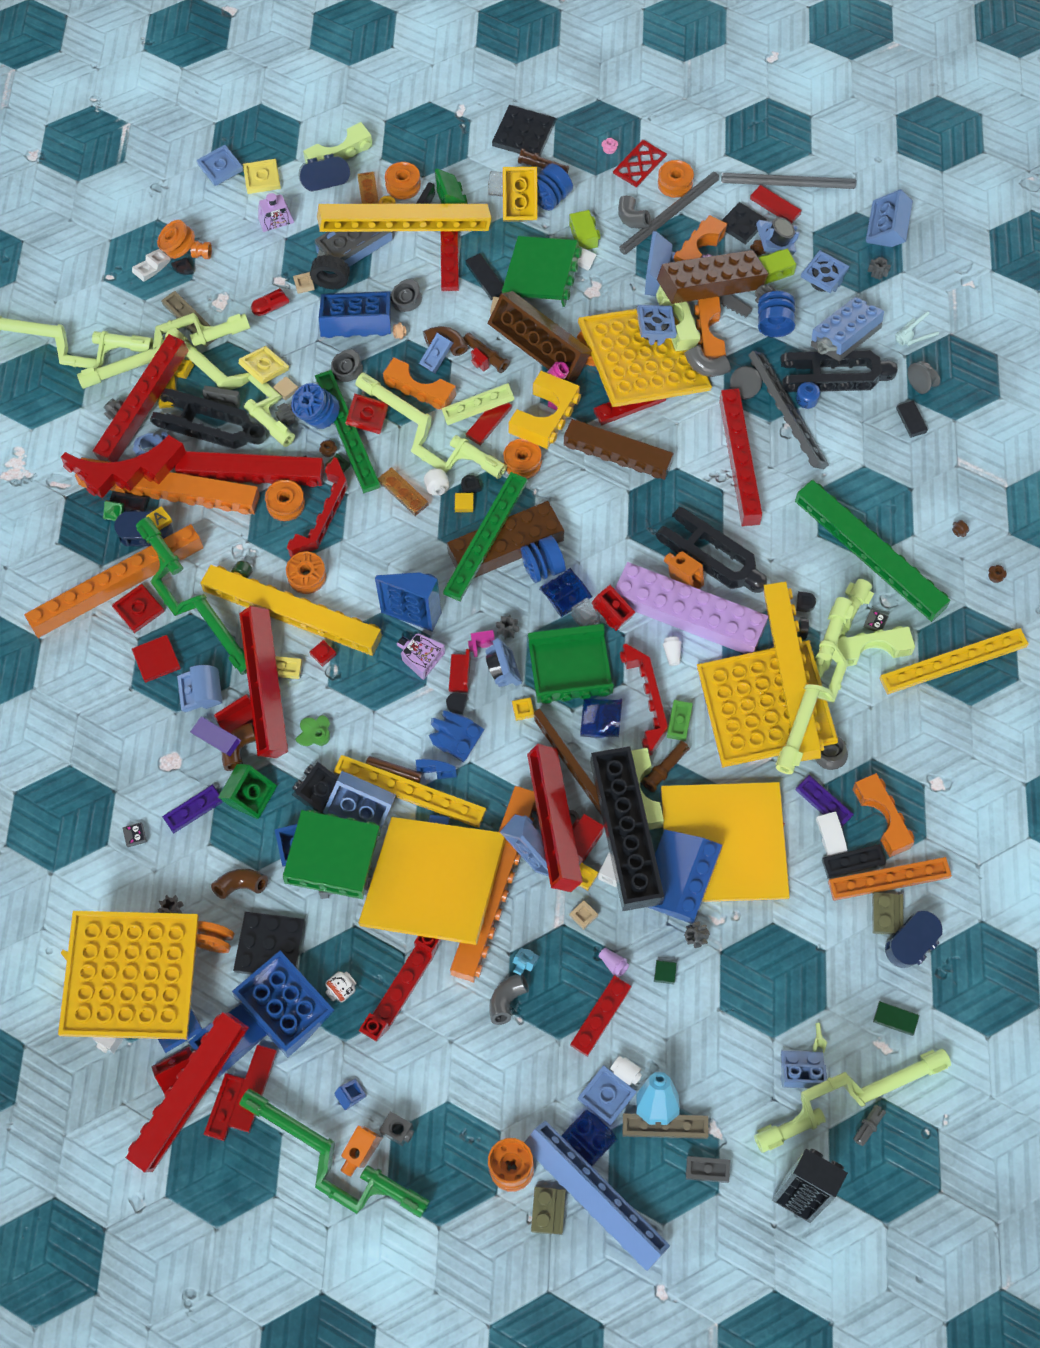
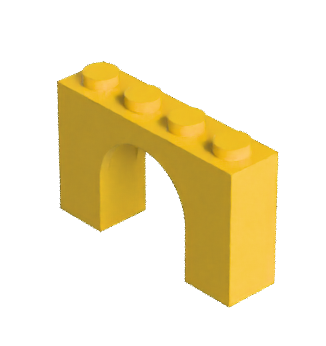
M540 371L533 382V395L552 402L557 407V411L547 417H536L516 409L509 421L508 433L548 449L550 444L556 441L558 431L563 429L566 418L571 416L573 406L579 403L581 394H579L580 386Z

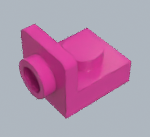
M493 630L471 633L468 647L470 652H473L474 657H478L477 647L487 648L494 645Z

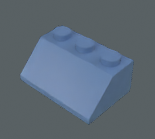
M901 189L873 200L866 236L867 243L894 247L906 242L913 200Z
M656 231L652 233L646 273L645 295L656 296L660 284L657 281V277L662 264L674 262L673 258L675 252H672L673 244Z
M341 771L323 813L326 815L334 814L344 819L350 817L364 823L367 821L374 822L380 826L381 830L396 794Z
M515 814L500 833L536 873L549 876L541 831L533 827V821L529 817Z

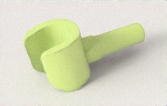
M816 1023V1039L813 1044V1051L816 1052L817 1047H821L824 1053L827 1041L822 1038L821 1024Z

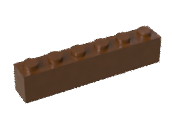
M571 419L564 434V446L569 449H576L584 452L586 455H593L604 461L617 463L621 467L632 468L639 473H646L657 479L665 480L673 463V452L575 419Z

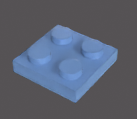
M226 145L197 159L198 166L214 186L243 171L242 165Z
M603 1065L577 1100L611 1127L637 1092Z

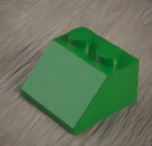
M435 169L436 192L441 204H468L466 195L462 194L461 182H457L455 175Z
M237 764L218 798L230 807L259 819L277 785L252 766Z

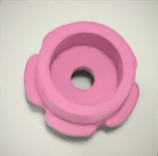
M607 138L602 142L605 153L613 154L618 146L616 140Z

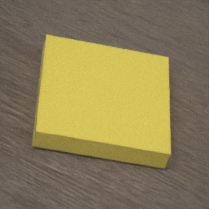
M276 159L243 164L247 194L281 189Z
M267 346L240 358L238 363L261 384L289 370V366Z

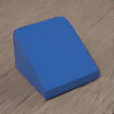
M356 1079L339 1086L334 1093L344 1110L351 1108L366 1097L365 1092Z

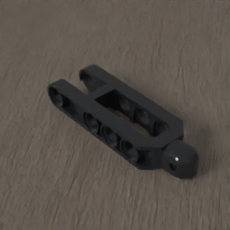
M871 350L852 351L841 361L819 352H788L780 357L781 367L796 368V370L810 369V374L788 375L782 380L783 389L786 392H797L798 387L804 382L816 384L820 392L872 390L879 381L893 380L898 371L895 362L880 360V357ZM866 366L872 371L870 373L821 374L820 367L835 369V367L853 368Z
M168 388L163 390L160 399L163 402L173 403L171 405L173 407L184 409L181 416L153 412L150 418V422L159 428L231 449L240 448L247 445V443L259 445L266 440L265 428L260 424L251 422L245 410ZM196 413L242 426L243 431L232 434L221 431L220 428L214 429L204 426L203 423H194L193 420Z
M678 507L673 512L672 517L685 526V529L693 533L688 540L665 526H662L655 534L662 544L677 554L680 552L686 553L703 565L704 572L730 589L744 586L754 593H760L764 591L763 585H767L766 576L756 569L755 557L752 552L683 507ZM699 538L705 539L714 545L715 549H720L729 555L730 559H735L744 567L740 571L734 572L694 544Z

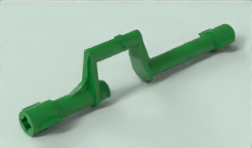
M145 517L136 524L137 531L147 543L152 545L158 554L160 568L150 582L163 599L164 604L168 606L174 616L196 608L230 655L228 659L235 669L237 668L241 675L246 674L244 649L240 648L206 600V595H199L179 604L164 584L162 578L169 571L172 575H176L183 570V566L179 562V557L173 554L161 537L162 534L152 519Z
M249 1088L245 1092L239 1103L240 1106L258 1117H264L320 1153L315 1188L327 1195L328 1198L337 1201L358 1214L364 1208L370 1196L387 1195L401 1203V1207L421 1218L430 1201L412 1189L408 1190L381 1173L380 1169L376 1170L367 1165L363 1170L360 1178L366 1181L368 1185L360 1200L325 1179L331 1170L335 1142L330 1138H324L269 1103L268 1099Z

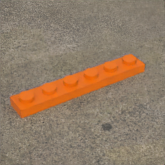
M943 857L829 879L828 884L832 899L835 901L873 892H882L949 879L952 875L947 859Z

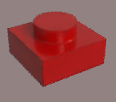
M477 348L471 351L473 365L486 371L489 368L488 358Z
M324 640L309 651L310 655L322 667L337 655Z

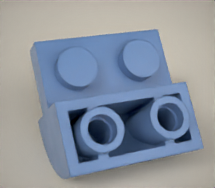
M197 665L190 667L189 672L177 676L180 704L183 712L186 713L200 707L208 709L223 703L219 671L216 667Z
M781 1051V1084L783 1088H811L827 1080L823 1052Z

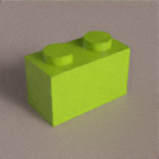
M589 210L569 214V226L574 240H578L579 246L584 249L597 248L600 232L595 228V217L591 216Z
M788 248L758 258L768 272L765 284L792 276L795 273L796 263Z

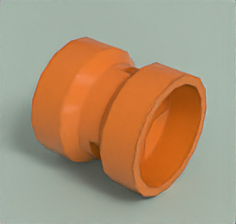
M194 240L191 246V257L210 259L212 254L211 242H204L202 244Z

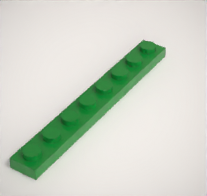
M332 370L315 375L317 384L335 396L339 402V414L334 425L363 494L380 488V483L356 427L345 424L349 410Z
M510 472L443 590V595L461 602L528 483L527 478Z

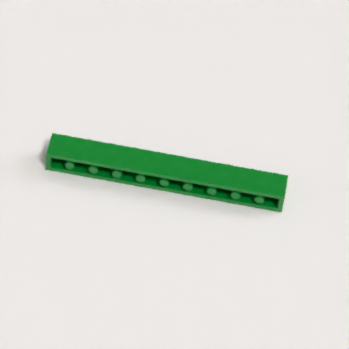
M811 480L797 492L795 502L928 620L934 621L947 609L950 599L946 593L937 589L931 580L921 575L920 571L916 567H912L902 555H898L888 543H885L878 537L876 532L871 531L861 519H857L847 507H843L833 495L827 493L821 484Z

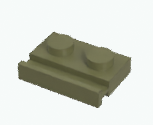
M873 892V934L893 935L903 925V894L895 895L894 893Z
M534 1188L532 1233L562 1235L565 1189Z

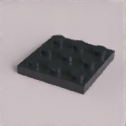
M509 105L492 140V146L520 154L523 148L527 152L538 153L541 156L555 125L556 118Z
M245 912L233 969L234 973L251 975L279 951L297 968L305 919Z

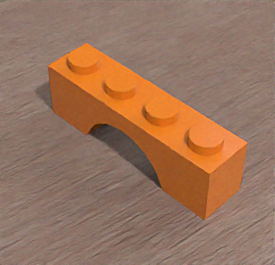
M709 215L705 221H701L698 230L693 231L690 239L684 242L682 249L675 253L673 260L677 262L702 258L698 248L707 245L717 246L725 236L727 223Z
M719 297L700 299L697 305H694V314L698 315L696 329L700 333L698 345H701L703 354L708 359L726 356L724 340L716 338L709 330L710 326L720 320L721 308Z
M396 358L392 359L383 372L384 383L388 387L396 388L405 395H411L421 402L431 404L436 409L451 405L456 397L455 385L442 379L430 384L418 383L410 376L409 364Z
M876 773L855 782L853 791L861 806L874 807L886 818L887 831L883 834L880 841L889 858L911 849L914 844V835L911 830L906 828L904 817L895 808V801L891 795H888L883 779H879Z

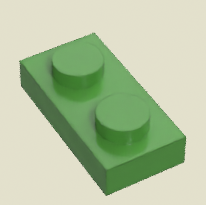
M673 701L667 738L686 741L693 703Z

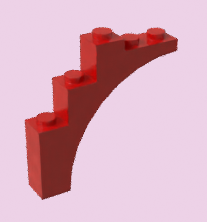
M168 435L161 443L148 452L119 462H91L77 458L67 452L61 456L64 464L63 467L68 472L76 473L85 482L86 489L91 495H98L103 498L115 484L121 489L126 488L131 492L143 477L150 482L154 481L160 484L186 454L183 443Z

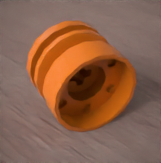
M505 1138L498 1141L491 1148L488 1155V1167L493 1182L500 1189L507 1192H516L524 1189L531 1182L534 1175V1161L530 1148L523 1141L516 1138ZM515 1164L516 1170L511 1169L509 1171L508 1165L512 1166Z

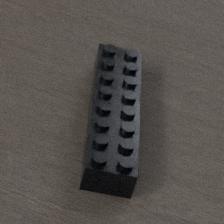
M631 747L591 753L590 764L622 911L662 905L664 892Z
M815 1149L804 1150L783 1178L772 1199L776 1204L809 1223L836 1198L848 1172L843 1170L844 1167L835 1161L830 1163L823 1159V1154Z

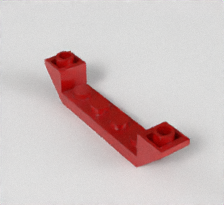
M333 457L331 463L327 464L325 469L328 481L334 483L331 488L330 498H326L323 506L324 510L318 514L317 524L314 529L310 530L308 538L295 534L294 538L289 540L287 549L290 557L299 552H311L319 548L348 489L345 475L338 459Z
M623 644L622 652H620L621 662L625 663L626 669L639 667L640 676L645 679V683H643L644 692L649 694L648 707L649 711L654 714V718H652L654 729L645 731L642 746L643 748H648L649 756H652L666 736L668 725L650 657L628 644Z
M423 936L416 938L414 941L415 948L374 1013H369L358 1030L359 1032L377 1042L390 1029L433 960L441 939Z

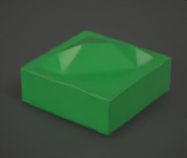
M106 500L104 502L103 519L116 521L117 517L124 511V503Z

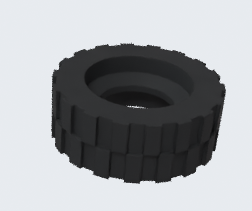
M332 255L314 258L310 270L311 280L315 284L331 290L340 289L347 285L350 273L348 264L344 260L339 259V257ZM324 271H331V272H334V273H336V274H329V273H326V272H324Z

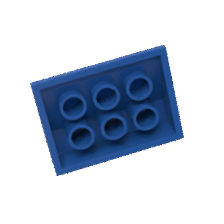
M391 292L321 294L319 309L320 337L333 338L335 336L351 337L357 335L367 337L369 335L385 336L391 334Z
M420 572L376 575L375 582L381 613L433 632L442 613L438 579L431 574Z
M664 830L655 853L664 892V901L662 905L648 908L690 924L695 922L720 856L722 845L702 837Z
M281 951L276 953L232 990L237 1002L287 1058L298 1050L334 1012V1009Z

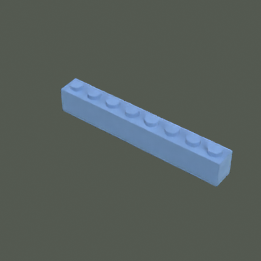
M544 1121L533 1130L524 1143L530 1148L534 1158L621 1244L622 1248L639 1265L648 1271L670 1245L547 1121Z

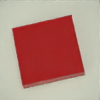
M354 393L345 424L380 434L388 404Z
M142 583L111 605L133 633H136L165 612L164 608Z
M167 635L132 648L145 683L181 669Z

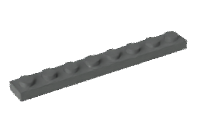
M753 350L749 354L752 360L751 364L757 369L762 382L768 388V393L776 401L775 405L783 413L785 422L790 425L793 436L800 442V448L807 454L810 465L814 468L825 469L829 466L827 460L788 394L783 389L781 382L765 355Z

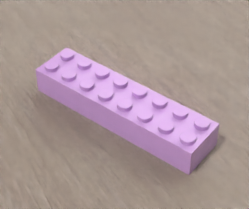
M627 562L615 587L616 592L635 612L743 654L755 652L768 620V615Z

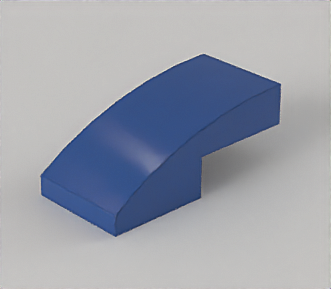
M431 759L416 760L418 772H436L437 779L457 777L456 767L449 763Z

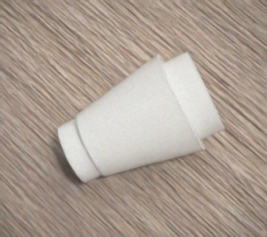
M679 637L664 639L663 647L669 666L680 665L682 642L679 641Z

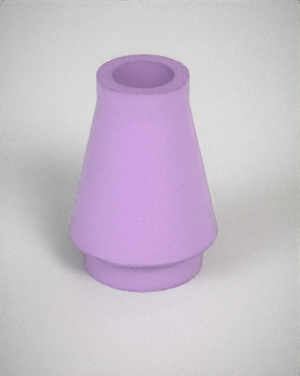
M604 948L600 952L599 958L602 959L613 975L620 977L629 968L627 959L610 951L608 948Z

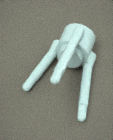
M929 312L924 313L916 321L913 318L895 334V338L900 345L904 346L906 344L909 347L914 343L939 335V332L913 339L914 332L911 329L928 316Z

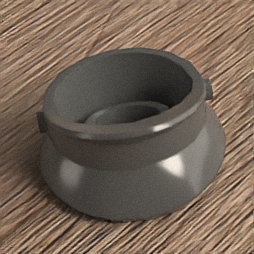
M413 279L401 281L392 290L391 304L399 311H412L422 301L419 285Z
M348 349L336 354L331 362V370L336 380L350 382L357 379L362 373L363 365L359 354L355 350Z
M919 361L909 366L908 379L918 393L925 394L931 387H936L940 384L938 373L925 361Z
M740 367L731 376V388H739L741 399H751L761 388V376L752 367Z
M838 736V743L824 746V751H821V758L815 759L824 769H838L847 761L848 750L846 743Z

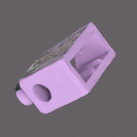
M269 193L266 199L259 201L258 220L263 232L294 223L290 210L281 194Z
M416 634L411 641L402 636L397 643V646L403 649L401 653L402 661L423 680H425L445 654V647L442 643L421 634Z

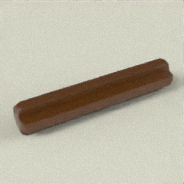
M369 756L366 760V764L417 783L421 781V772Z

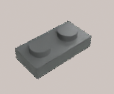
M204 386L203 388L204 399L239 409L241 403L238 391Z
M687 1156V1180L729 1183L730 1160Z

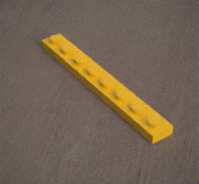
M1021 628L883 674L879 679L888 695L1026 648L1029 643Z
M344 755L340 756L333 771L337 776L340 775L341 771H344L396 794V798L477 828L480 827L486 813V808Z

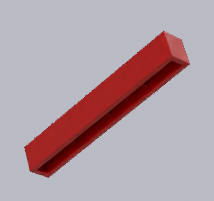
M168 334L93 449L94 454L99 460L107 462H117L189 352L183 340Z
M739 388L721 390L719 404L741 526L760 525L762 510Z
M186 451V454L176 464L175 471L179 474L236 483L273 484L280 480H290L298 485L316 487L323 484L325 467L323 458Z
M249 606L240 612L239 616L257 756L278 758L288 752L271 619L269 609Z
M537 744L527 754L550 885L553 889L572 892L583 881L557 748Z
M222 1012L216 1016L213 1021V1027L204 1034L201 1039V1045L192 1052L187 1066L177 1074L175 1084L165 1092L163 1102L153 1110L151 1120L141 1128L139 1138L129 1146V1153L125 1157L144 1173L155 1170L248 1030V1026L230 1013Z

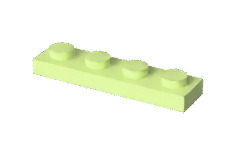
M507 383L441 409L447 425H450L515 399Z

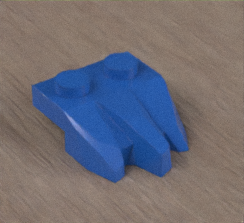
M443 710L442 716L444 721L431 718L430 725L437 732L431 733L429 737L434 746L444 753L449 752L464 762L485 729L467 717Z

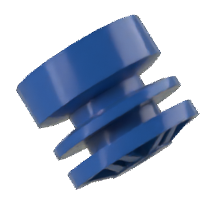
M548 164L537 175V205L545 210H553L573 190V184L569 175L556 164Z
M772 291L763 294L759 298L758 329L760 333L769 337H783L792 333L795 329V299L791 294L783 291Z
M306 383L300 386L295 391L291 402L293 413L316 429H325L331 426L339 414V402L335 396L315 383Z
M550 535L540 539L539 549L534 543H530L529 547L526 545L521 547L524 567L534 583L540 582L541 578L543 580L547 579V570L552 576L566 571L563 555L553 536Z

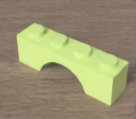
M360 122L347 129V137L340 145L324 147L316 144L303 151L305 162H307V159L317 157V160L324 158L323 155L333 153L334 156L337 155L346 160L372 147L371 134Z
M659 286L656 293L658 304L672 306L673 314L679 323L675 326L676 338H671L675 351H684L696 347L700 341V333L696 329L695 319L690 312V305L687 302L671 304L665 292Z
M898 626L892 630H877L870 634L859 633L853 637L847 638L842 636L838 638V648L848 662L847 667L857 665L860 654L869 648L883 649L893 658L912 655L915 649L909 627Z
M648 748L631 751L639 787L641 780L651 772ZM641 791L649 830L662 828L664 819L660 802L648 799Z

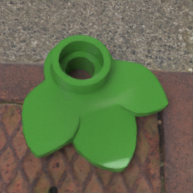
M324 715L319 716L317 720L310 717L302 719L300 728L303 732L295 738L296 742L303 746H310L312 744L326 745L330 740V732L328 730L330 726L329 719Z

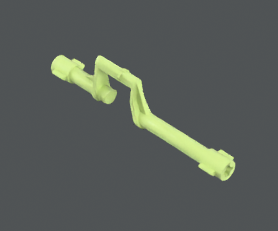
M194 313L172 321L169 320L164 324L155 326L153 349L97 369L96 367L84 369L81 373L77 374L82 388L85 389L101 383L104 379L150 363L164 342L162 335L172 328L179 329L194 323L197 332L190 335L194 347L201 344L206 345V342L228 334L234 335L248 330L250 325L244 313L228 317L227 322L216 326L201 325Z
M0 316V331L55 338L59 363L62 365L82 368L96 367L97 369L102 367L106 353L112 349L121 347L136 352L153 349L154 341L151 337L132 335L131 337L111 334L107 331H94L92 342L99 344L97 359L67 355L68 343L63 325L58 324L56 326L8 319Z
M172 328L166 333L165 339L168 334H171L185 342L189 350L186 357L217 384L218 388L232 390L242 387L249 381L252 382L268 398L259 403L250 399L245 403L244 409L249 412L250 417L255 418L269 430L270 435L284 447L289 446L294 441L295 435L283 423L277 422L270 414L269 408L280 401L282 396L267 382L261 384L250 373L227 377L193 347L190 341L177 328Z
M363 372L358 376L355 383L358 388L371 396L377 397L418 424L411 452L421 458L422 461L447 473L458 460H473L481 465L483 470L497 479L503 476L507 465L492 455L485 454L470 444L469 440L466 438L462 439L458 435H455L450 442V446L455 448L447 462L422 447L431 426V416L424 414L393 394L368 374Z
M858 579L855 584L850 582L845 591L848 599L852 602V606L855 608L851 619H847L846 623L843 624L839 637L845 636V633L850 630L851 622L860 605L864 603L869 604L874 595L871 592L872 585L864 579ZM816 655L815 662L821 679L824 672L829 669L832 658L831 660H824Z
M836 598L828 616L830 622L823 641L820 642V651L817 654L821 659L831 660L832 658L837 663L829 688L819 685H805V693L786 746L780 751L775 764L776 769L782 773L792 774L795 766L800 765L803 753L799 752L817 698L828 702H835L838 691L841 689V682L848 662L838 648V638L843 624L846 623L847 619H851L855 608L847 598Z
M944 1049L928 1051L920 1055L921 1061L862 1088L846 1072L832 1078L829 1077L826 1081L801 1092L802 1110L798 1116L778 1127H772L770 1124L757 1130L758 1134L754 1135L755 1142L761 1153L783 1145L785 1140L808 1129H816L817 1125L825 1123L826 1120L820 1108L812 1110L810 1101L844 1086L856 1102L863 1107L866 1105L865 1103L927 1074L932 1075L951 1066L950 1058Z

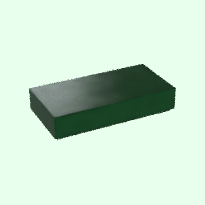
M879 1001L873 1022L913 1036L920 1015Z

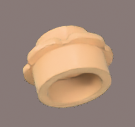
M401 322L393 325V336L395 339L399 338L401 340L406 336V327Z

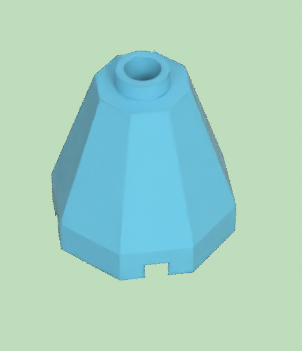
M664 1072L653 1073L636 1094V1114L649 1125H655V1122H661V1125H668L679 1115V1094L671 1078Z

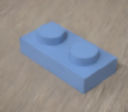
M437 333L419 364L436 373L453 342Z

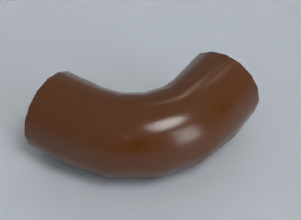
M438 326L423 331L428 347L438 333L453 342L450 350L454 356H460L468 350L465 339L458 331L450 327Z
M252 722L242 725L231 732L241 742L231 756L221 752L224 770L233 771L237 764H243L241 758L242 748L256 741Z
M235 869L216 879L211 884V888L214 894L221 899H225L238 889H249L259 894L265 890L268 884V877L252 869Z

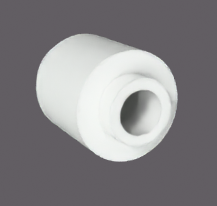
M619 1056L610 1068L614 1072L613 1074L629 1086L632 1083L636 1085L642 1077L640 1073L641 1068L626 1057L622 1058Z

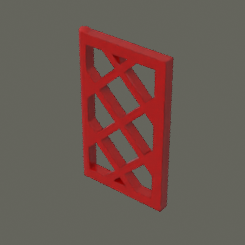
M642 140L613 170V174L637 188L667 156V153ZM644 145L649 151L639 152V149ZM652 154H659V159L653 160ZM650 155V160L641 161L640 156ZM633 156H637L638 162L629 163ZM651 164L647 171H643L642 165ZM639 166L640 172H630V167ZM622 167H627L628 173H621L619 171ZM632 176H641L637 182L632 180Z

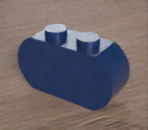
M333 153L323 155L324 158L317 160V157L307 159V162L303 163L299 169V181L305 189L311 192L345 184L350 176L348 163L340 156H334Z
M133 510L131 512H123L117 517L114 528L120 542L124 546H151L137 531L136 524L154 510L149 512ZM171 523L160 530L163 539L173 534Z
M918 911L911 915L885 944V953L889 961L900 968H908L915 964L919 966L927 958L925 953L929 949L931 951L934 950L940 943L938 939L942 935L943 928L938 917L929 911Z

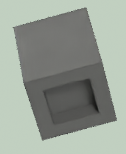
M391 1111L379 1129L382 1135L401 1146L405 1142L409 1143L414 1134L412 1123ZM396 1125L404 1127V1131L399 1135L393 1133V1128Z

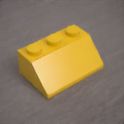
M503 167V222L537 220V167Z

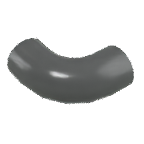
M627 195L621 196L618 205V215L623 224L630 228L638 229L649 227L651 224L649 212L647 210L635 211L636 199Z
M700 346L684 352L693 370L703 376L716 377L731 372L729 361L725 355L716 359H708L703 354Z
M523 974L511 976L501 982L494 990L489 1005L490 1019L493 1024L502 1025L508 1023L511 1020L510 1004L513 999L529 992L528 984Z

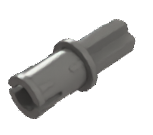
M874 1105L868 1117L862 1120V1126L853 1138L857 1144L864 1146L871 1134L877 1131V1125L886 1114L884 1109L880 1111L881 1107Z

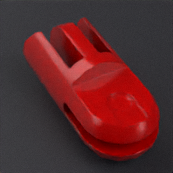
M279 288L254 300L251 304V310L254 315L263 316L287 305L289 299L282 289Z

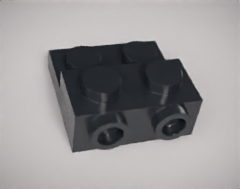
M316 762L314 765L309 764L303 772L306 775L302 781L298 779L294 784L292 796L304 805L310 806L319 814H324L323 811L339 777L319 762Z

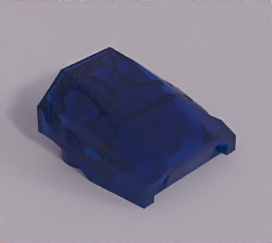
M571 568L567 569L556 579H552L548 584L539 587V590L548 598L560 617L570 613L593 597L582 580L578 578Z
M622 698L619 700L584 699L580 736L591 738L619 737Z
M585 1110L561 1135L592 1167L618 1140L613 1131L589 1110Z

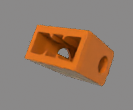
M680 552L676 556L672 553L665 556L664 562L669 566V576L671 579L697 589L704 586L703 565L684 552Z
M358 1125L341 1155L346 1161L340 1171L351 1177L357 1167L364 1168L383 1137L365 1126ZM357 1150L360 1152L358 1158L355 1156Z

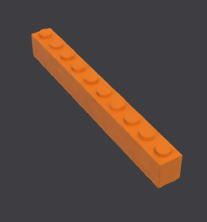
M81 457V459L91 462L107 463V461ZM169 472L160 484L154 481L150 482L143 477L131 492L126 488L121 489L116 484L110 489L120 493L148 496L156 500L165 499L174 503L183 502L191 506L201 505L209 509L219 508L227 512L236 511L245 515H255L260 497L257 486ZM75 474L78 484L87 488L85 482Z
M191 524L163 539L173 554L179 557L180 561L203 549L201 539ZM151 545L25 613L24 616L37 638H40L154 576L160 568L158 554Z
M518 786L514 787L499 832L515 814L525 815L534 821L532 814L533 811L537 812L534 791ZM505 840L478 943L477 945L459 943L450 968L452 976L473 983L476 977L479 978L483 969V966L480 965L482 958L486 959L490 948L487 946L489 939L493 940L496 931L494 927L495 921L500 920L503 910L500 909L501 904L506 902L509 891L506 890L509 883L512 884L515 877V872H513L514 866L519 865L521 855L507 840Z

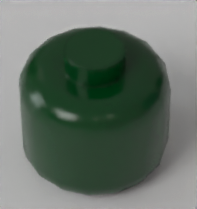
M238 561L231 570L232 573L238 572L245 578H249L253 572L251 565L245 561Z

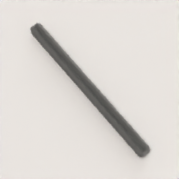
M712 172L654 218L649 227L642 228L619 247L620 252L623 255L630 252L650 236L653 231L660 228L719 180V174Z
M722 173L721 175L722 183L840 189H855L856 179L740 173Z

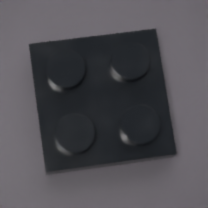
M738 202L721 221L727 223L726 233L746 245L758 232L756 223L759 220L766 221L767 219L741 202Z

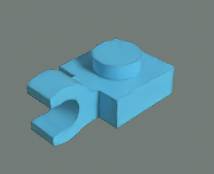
M521 948L512 962L517 965L513 972L522 975L525 969L532 971L540 956L534 954L529 949Z

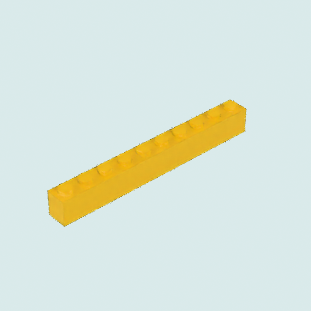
M318 204L317 220L320 232L489 231L491 215L488 204Z
M210 564L201 581L204 592L246 608L254 606L269 609L270 617L371 656L374 655L382 639L381 629L375 624L363 623L356 617L350 618L340 611L334 612L322 604L316 605L306 598L300 599L295 597L288 591H279L272 585H263L256 579L245 578L238 572H229L222 566L216 567Z
M785 581L763 586L790 729H792L805 693L804 687L807 685V682H810L808 670H804V665H806L805 653L801 654L800 648H803L802 638L797 636V632H799L798 620L794 621L793 617L796 616L795 605H791L790 602L793 599L792 590L787 588ZM814 706L799 752L803 753L801 761L820 759L821 751H824L823 740L818 738V733H820L819 721L815 722L814 716H817L816 706Z

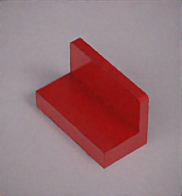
M466 649V655L451 654L449 692L468 693L470 649Z
M247 694L214 714L220 728L231 733L238 727L253 722L251 702Z
M190 1047L151 1066L154 1077L164 1094L169 1087L175 1084L180 1070L189 1063L188 1059L192 1054Z

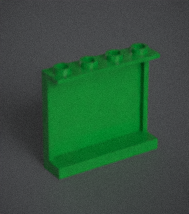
M518 236L502 293L513 291L520 297L561 300L562 307H565L567 300L570 299V287L574 285V273L578 270V258H581L582 248L579 247L578 240Z
M604 624L528 633V645L537 703L549 704L558 700L566 702L574 698L588 699L591 696L599 695L600 697H606L613 694L614 685L611 680L604 638Z
M301 810L283 872L284 884L363 899L365 895L364 887L377 838L381 834L380 826L370 821L364 823L350 817L344 819L334 814L324 815L314 810Z

